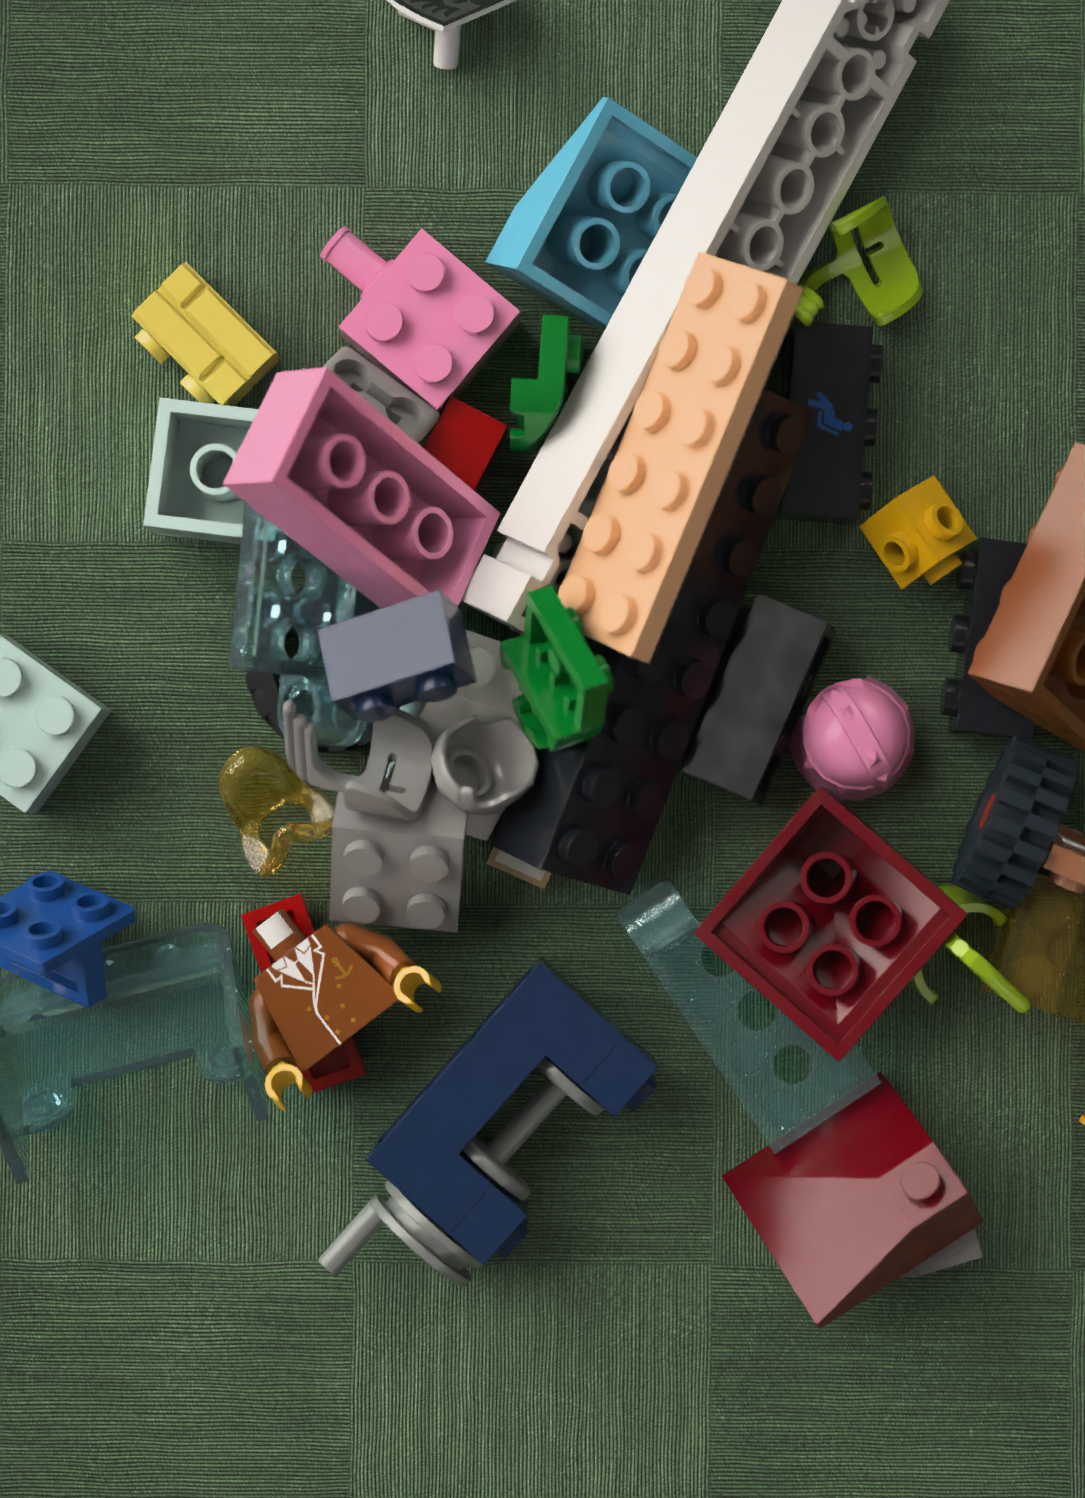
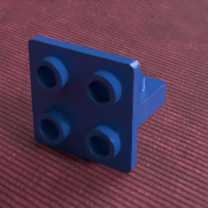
M47 871L35 874L26 883L0 897V967L90 1008L107 997L104 973L105 960L101 941L136 921L135 909L128 904L109 897L105 893L79 884L59 873Z

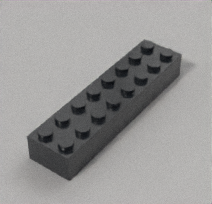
M762 389L650 662L646 663L632 658L584 635V640L594 656L601 655L606 661L613 680V691L607 696L603 729L592 739L554 752H550L549 747L543 749L536 748L540 765L534 784L522 797L506 807L492 844L493 847L540 870L623 894H631L809 429L814 411L767 389Z

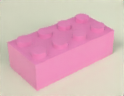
M327 367L277 372L223 482L225 487L381 609L436 590H441L458 607L501 514Z

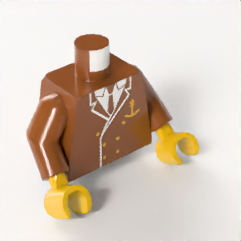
M282 908L252 931L275 961L274 964L253 979L257 988L252 992L248 1000L251 1039L267 1076L265 1081L266 1092L282 1111L287 1110L282 1102V1092L289 1085L297 1084L303 1095L308 1099L312 1095V1088L296 1067V1064L302 1072H305L398 1000L417 1013L422 1012L423 1009L414 1001V993L417 987L427 983L440 993L442 990L441 983L426 970L417 966L391 937L351 922L337 927L332 926L328 922L306 939L284 908Z

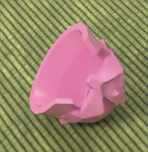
M868 675L863 680L850 679L837 682L822 690L809 705L806 715L800 716L789 742V748L796 769L814 789L821 786L829 789L841 800L861 801L885 793L903 777L914 755L916 728L908 705L891 686Z

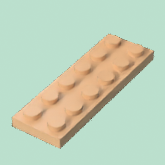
M702 252L698 253L665 336L660 343L658 353L639 399L635 404L634 411L614 460L609 467L607 477L589 521L584 528L582 538L566 577L558 592V596L565 608L572 607L577 612L585 636L632 658L646 663L650 662L804 290L803 287L784 278Z

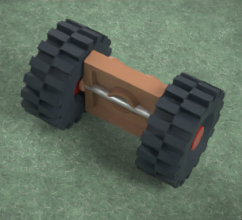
M1014 735L1006 744L1004 752L1002 751L999 755L993 771L991 770L986 780V786L982 794L979 795L972 818L968 821L965 829L966 834L960 843L957 852L958 857L953 866L952 884L1010 909H1015L1018 907L1019 901L1022 902L1025 898L1028 887H1032L1037 878L1038 869L1042 864L1043 868L1050 870L1049 880L1067 890L1083 894L1085 891V834L1060 824L1061 817L1066 813L1070 801L1068 796L1074 788L1076 780L1074 777L1078 769L1077 761Z

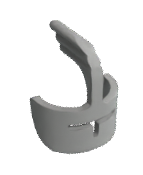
M287 700L284 703L282 710L287 761L289 767L302 780L321 789L343 792L345 806L349 810L415 821L418 818L433 774L431 756L435 746L432 732L421 720L396 708L395 714L391 717L374 721L366 770L360 776H354L336 771L323 762L318 753L315 723L308 722L305 715L296 713V706L293 701ZM391 762H395L389 791L384 793L381 790L388 766Z

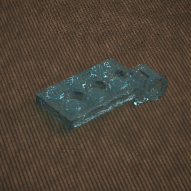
M245 502L229 668L280 675L277 719L283 735L282 709L284 703L290 700L296 706V713L305 715L308 722L315 723L318 744L351 746L361 738L366 729L367 722L355 721L332 702L317 630L354 618L356 589ZM298 561L303 566L306 575L304 588L299 594L294 591L291 584V572ZM293 626L299 636V648L296 655L290 659L285 651L284 640L286 633Z
M668 878L614 913L774 1154L881 1084V1081L857 1045L849 1051L841 1062H838L775 1005L774 1018L767 1027L760 1030H752L745 1027L738 1018V1004L748 993L759 991L736 971L727 976H715L704 968L702 951L706 944L693 934L699 924ZM790 1045L799 1046L804 1049L811 1063L808 1075L797 1083L783 1082L776 1076L773 1069V1060L777 1052L783 1047Z

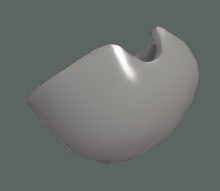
M477 715L469 716L445 730L437 739L431 756V765L438 791L460 809L479 815L498 813L522 797L533 786L540 765L534 744L517 722L506 718L496 723H486L479 721Z

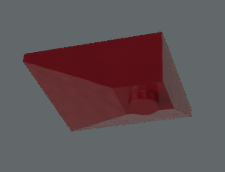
M819 786L693 934L834 1059L841 1062L969 914L829 789Z
M879 1072L722 1175V1178L819 1329H822L984 1222L966 1188L882 1072Z

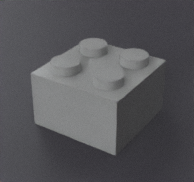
M385 778L382 792L386 793L389 791L391 779ZM430 782L424 805L415 821L349 810L345 806L344 793L338 792L332 825L329 921L458 932L464 879L468 812L447 800L438 791L437 785L434 782Z

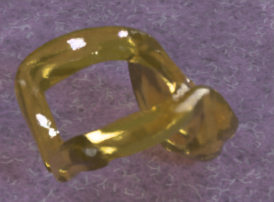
M247 746L233 753L222 767L218 784L223 804L239 829L242 850L247 862L260 877L267 878L284 865L292 843H310L323 839L332 833L335 809L330 801L321 793L307 786L289 767L287 761L275 750L262 746ZM290 803L303 805L309 812L312 823H288L274 833L269 851L259 837V829L263 820L271 812L283 805Z

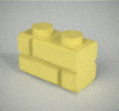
M187 262L182 263L132 315L134 320L143 328L134 338L161 365L171 356L188 373L179 383L198 402L213 404L216 401L219 405L235 406L280 360L277 352Z

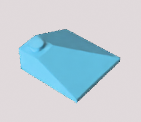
M602 97L514 207L485 263L539 297L605 331L698 157L609 97Z

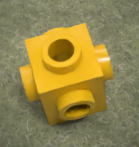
M935 475L897 496L859 525V528L901 590L923 576L930 585H933L962 565L956 554L977 539Z

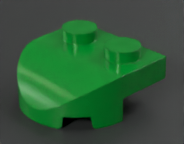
M542 315L538 379H511L510 410L512 413L517 414V427L524 429H511L509 440L511 452L531 453L542 448L570 396L571 383L576 384L584 370L585 346H582V335H573L569 316Z
M549 585L527 592L524 634L500 642L501 666L505 670H511L519 684V691L523 692L522 695L512 700V706L526 735L536 748L543 749L549 747L550 752H554L592 739L601 732L605 720L607 696L613 691V680L604 658L601 655L594 656L586 644L582 623L577 612L572 607L565 608L553 586Z

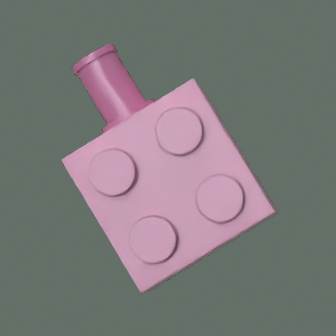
M347 226L340 228L320 253L322 260L330 263L362 291L360 302L339 325L343 338L383 372L435 408L440 416L451 396L456 399L521 323L520 310L422 228L395 260L391 259L388 262L352 234Z

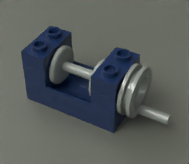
M540 956L373 1144L365 1160L387 1179L385 1187L391 1197L388 1199L382 1194H375L318 1258V1261L330 1273L338 1276L385 1223L432 1268L458 1286L466 1287L472 1281L471 1275L466 1269L468 1265L476 1270H481L494 1253L501 1259H505L528 1232L526 1228L529 1223L526 1219L528 1211L527 1198L531 1194V1190L524 1179L507 1163L566 1095L586 1111L596 1116L608 1110L615 1117L624 1106L632 1113L635 1112L658 1085V1082L655 1081L656 1077L653 1075L658 1069L655 1058ZM537 1067L548 1078L487 1145L476 1134L533 1069Z

